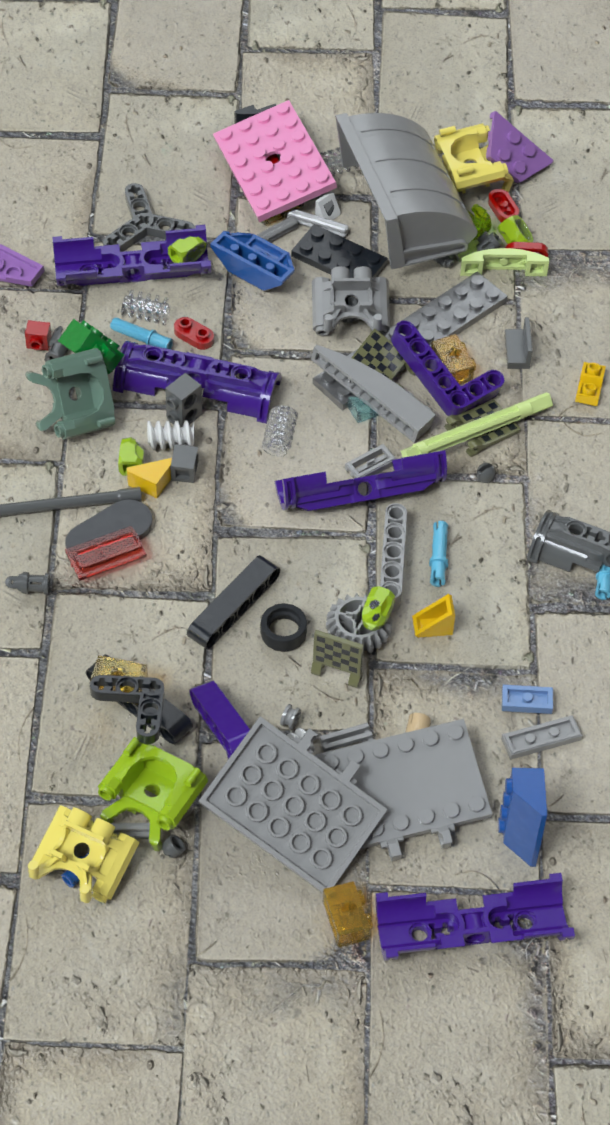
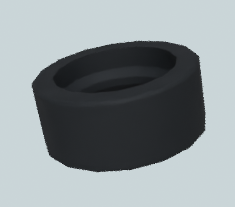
M281 603L269 607L263 613L260 622V633L263 642L271 649L281 652L292 651L300 647L305 641L307 634L305 614L300 608L292 604ZM278 619H289L298 625V630L289 636H279L272 633L269 626Z

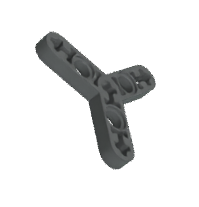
M131 183L125 188V200L132 219L103 239V246L119 244L120 252H124L147 235L166 239L165 231L175 230V228L176 230L194 229L195 226L189 221L152 214L143 186L138 183ZM133 193H136V195L138 196V198H135V199H134V194H133ZM137 206H142L145 209L137 211L134 208ZM163 225L170 227L168 230L160 229ZM126 232H132L134 235L131 237H126L123 234Z

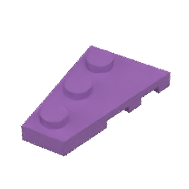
M0 244V281L32 287L44 273V266Z

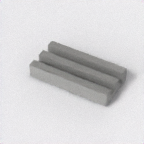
M382 444L345 463V470L347 472L350 471L352 478L376 475L393 466L392 460L396 458ZM384 453V455H382V456H380V457L374 459V458L377 457L378 455ZM367 462L365 465L355 469L357 466Z
M364 723L320 736V743L324 752H328L331 749L350 746L367 739L366 742L375 739H373V734L369 730V724Z

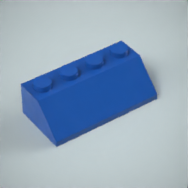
M512 768L510 778L505 780L503 805L501 804L500 817H498V833H503V843L530 867H536L547 819L544 768Z

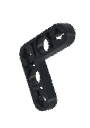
M97 675L91 679L90 693L95 700L139 703L136 722V736L139 742L142 744H153L159 739L165 696L164 683L160 679L115 675ZM124 686H131L134 688V690L129 693L122 692L120 689ZM148 707H153L157 709V712L146 714L144 710ZM146 723L151 724L150 733H145Z

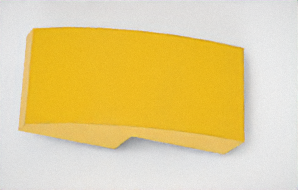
M583 363L575 402L593 406L598 405L606 366L597 363Z

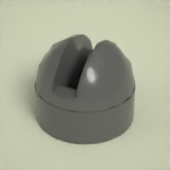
M482 463L477 469V479L482 483L492 482L495 479V468L490 463Z
M173 834L164 841L162 846L163 853L170 858L180 856L186 849L184 842Z

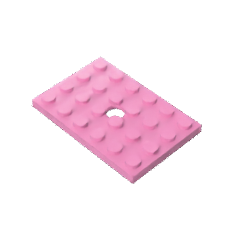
M289 100L213 134L216 143L259 222L337 188L335 179ZM272 154L281 155L280 161L275 164L271 161H266V159Z

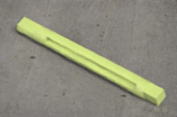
M547 392L415 443L411 447L401 450L402 458L444 450L553 406L551 396Z

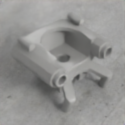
M341 266L331 270V280L326 277L314 278L312 280L313 330L319 336H326L335 329L339 321L346 318H358L365 321L372 331L375 328L380 333L387 332L390 329L389 281L387 278H372L371 269L364 266L354 269V278H349V269ZM355 296L358 299V303L356 306L350 307L346 305L345 298Z

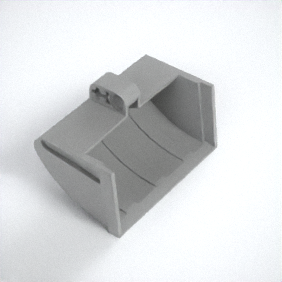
M347 113L335 115L343 168L355 165L360 167L385 219L391 269L465 252L468 249V244L476 237L477 228L427 131L418 123L393 114L365 113L349 117Z

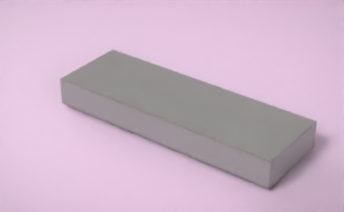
M573 715L502 734L501 739L511 760L580 741L582 734Z

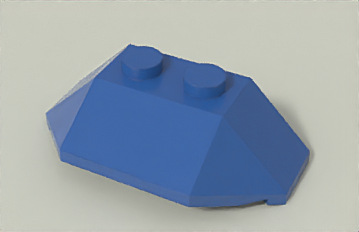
M223 231L210 244V247L228 272L263 291L281 286L295 271L289 252L255 234Z

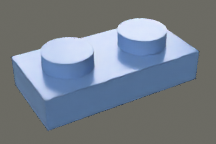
M503 685L502 711L552 714L553 687Z

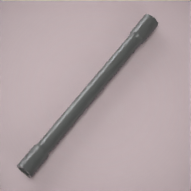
M133 487L117 491L0 504V516L116 503L127 499L142 501L140 487Z

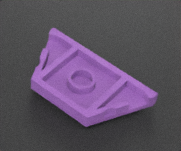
M497 111L491 112L492 127L491 131H488L489 145L486 158L491 163L498 161L506 163L508 174L513 177L515 183L524 181L554 161Z

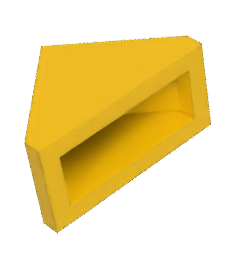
M172 458L127 467L128 486L140 487L142 492L158 498L171 480L170 466Z
M447 594L412 615L416 637L453 635L455 611L452 595Z

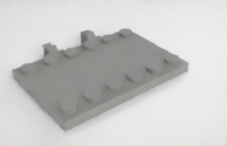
M260 716L199 799L198 803L322 894L328 896L388 809L355 786L357 780L353 778V775L360 765L354 760H350L347 767L341 772L338 769L334 771L312 754L314 751L309 749V746L318 735L309 728L301 739L295 736L292 740Z
M464 719L315 755V757L334 771L338 769L342 772L350 760H354L360 765L353 775V778L357 780L355 786L388 809L360 850L380 845L381 849H388L391 861L402 858L399 843L404 842L405 838L430 832L431 835L437 833L441 849L452 847L451 843L453 842L450 832L455 831L454 826L492 817V811Z

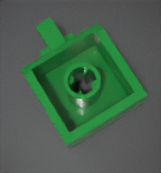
M73 319L58 340V342L74 353L94 348L99 349L106 365L107 374L113 372L124 356L122 352L117 350L120 345L84 320L79 323Z

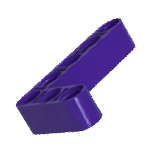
M403 320L397 323L391 337L393 346L447 416L462 414L490 401L499 394L505 381L500 371L489 370L460 386L416 327L409 321Z
M215 681L189 689L195 709L225 749L229 759L249 732V727Z

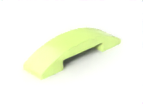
M497 248L482 250L462 257L460 276H471L477 271L482 274L483 270H525V276H547L549 258L521 249Z

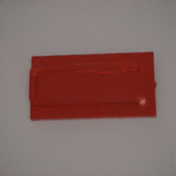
M132 526L65 549L71 567L79 581L147 557L142 542Z

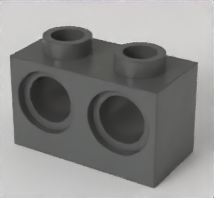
M184 373L165 388L166 416L170 423L174 424L178 420L180 427H183L185 420L190 425L202 415V385L188 374Z

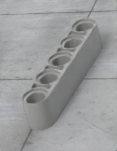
M398 503L390 504L385 512L380 587L389 589L395 595L392 612L397 611L401 605L407 520L406 508Z

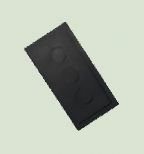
M315 224L291 250V257L330 275L333 268L346 267L349 269V278H354V269L362 266L371 269L372 278L378 277L388 264L387 257Z

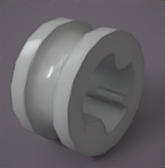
M288 704L282 714L280 725H289V729L293 730L300 718L301 709H293V706Z

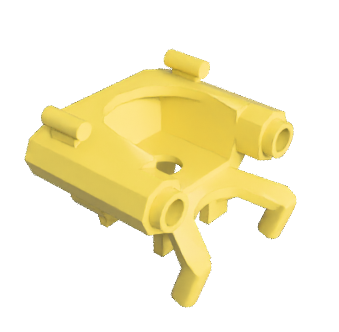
M482 123L456 130L455 126L440 129L439 135L434 136L436 150L438 154L444 153L442 155L443 164L458 192L466 193V189L481 185L489 187L490 183L500 180L504 181L501 189L507 192L510 191L514 179L508 174L506 163H501V161L491 163V161H488L486 158L488 145L479 149V143L487 142L488 131H490L488 125L485 126ZM469 160L475 161V163H465V162H466V161H469Z
M60 805L32 860L28 864L29 877L37 880L54 870L63 869L71 871L80 880L79 891L82 902L89 903L91 898H94L102 903H106L107 899H112L140 842L124 833H119V835L113 833L116 827L105 820L96 818L93 823L91 820L92 816L75 807L70 810ZM80 843H85L90 848V852L85 858H77L74 854L75 847ZM92 876H93L95 879H97L96 882H95V884H94V886H93V888H92Z

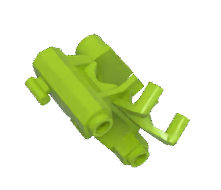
M134 737L98 785V794L104 800L110 801L115 799L117 795L121 798L105 808L100 817L102 820L113 823V818L124 811H129L135 815L137 812L142 813L150 823L149 842L154 851H160L163 846L161 842V828L168 831L177 826L208 783V779L200 769L195 768L190 763L151 744H142ZM147 790L157 796L149 797L144 791Z

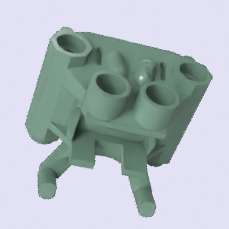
M94 348L48 360L45 362V365H42L43 375L33 371L26 372L25 377L30 382L46 386L53 396L52 411L42 420L36 421V427L40 431L47 430L61 418L62 420L54 425V431L58 438L61 437L64 440L108 428L115 424L114 404L107 369L99 349ZM74 386L77 400H72L69 397V390Z

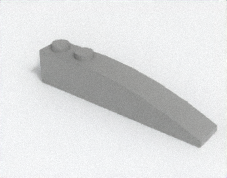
M319 345L314 347L311 360L412 442L415 443L432 427L436 414L428 406L419 402L411 392L404 390L383 374L357 360Z

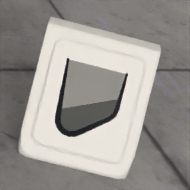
M330 191L316 200L315 215L330 220L340 216V209L334 192Z

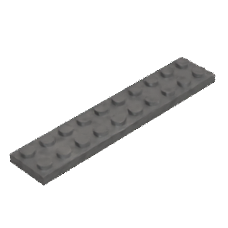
M477 271L403 320L411 322L434 351L505 304L508 296ZM397 324L381 334L391 341ZM357 350L349 354L348 357L351 358ZM403 365L397 374L405 370L406 367ZM325 371L313 378V385L342 411L360 400Z

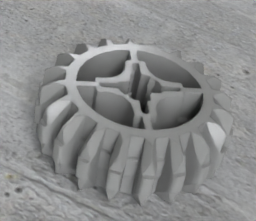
M356 593L353 598L348 594L345 600L338 598L337 603L332 604L330 612L327 614L326 629L328 634L363 644V653L367 650L371 654L373 648L380 650L382 644H386L391 634V617L389 616L387 623L380 629L375 631L365 628L363 621L360 623L363 607L368 597L367 593L364 597H359L358 593ZM374 604L370 608L373 610L379 605ZM375 614L372 618L373 621H377L380 615Z

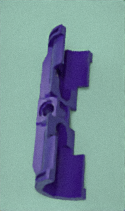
M204 224L196 225L194 229L165 231V241L141 242L142 250L120 252L119 244L94 246L93 237L62 239V236L52 237L57 287L67 286V284L83 286L119 282L129 283L188 277L199 273L201 275L211 274L206 226ZM191 236L200 237L206 242L205 252L195 262L174 263L168 255V247L178 239H185Z
M125 341L120 350L124 356L114 371L113 391L123 393L124 390L155 396L156 387L165 389L186 373L202 385V388H204L202 397L228 402L227 412L255 417L257 422L267 424L272 392L275 385H280L282 376L280 372L271 370L266 372L252 366L218 360L199 354L185 353L146 344L139 345L136 342ZM239 374V377L245 379H238L235 377V375Z
M446 451L392 460L393 472L327 483L325 471L274 481L275 488L283 510L296 507L306 511L421 491L432 483L444 482L446 480ZM361 482L366 483L368 486V493L365 496L361 495L358 491V486Z
M549 874V879L513 883V892L482 895L484 907L458 910L456 898L426 902V893L388 897V892L376 893V919L383 958L385 961H388L390 958L397 960L398 954L549 936H557L560 941L566 938L569 940L574 939V928H569L563 909L562 874ZM521 918H527L532 922V927L523 929L518 925L517 921ZM510 920H513L512 928L509 925ZM499 922L503 929L494 927L495 923ZM447 928V931L450 932V935H444V933H441L442 929ZM431 929H434V934H435V938H434V939H431V936H432V931H431ZM416 930H421L426 933L427 938L423 941H416L412 937V933Z

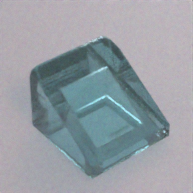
M358 397L348 398V409L357 423L378 416V413Z

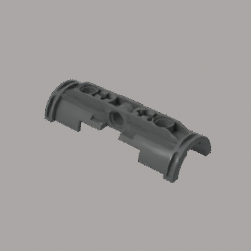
M547 510L537 527L527 560L536 564L539 560L570 572L573 563L599 572L602 565L610 567V532L571 517L559 516V513Z

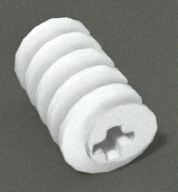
M177 420L174 426L171 427L169 421H166L164 427H162L160 421H157L155 427H152L151 422L147 421L148 444L151 445L152 450H156L158 443L162 450H165L167 443H169L171 450H174L176 443L178 445H185L187 443L190 446H194V422L192 427H190L188 421L185 420L183 427H180Z

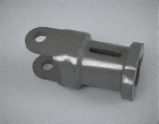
M62 326L57 327L52 334L49 342V352L45 354V362L63 357L65 352L68 351L67 347L58 342L62 335Z
M23 572L18 576L7 577L5 584L8 588L18 589L23 594L44 592L45 595H49L50 573L30 575L29 572ZM32 582H41L42 584H32Z

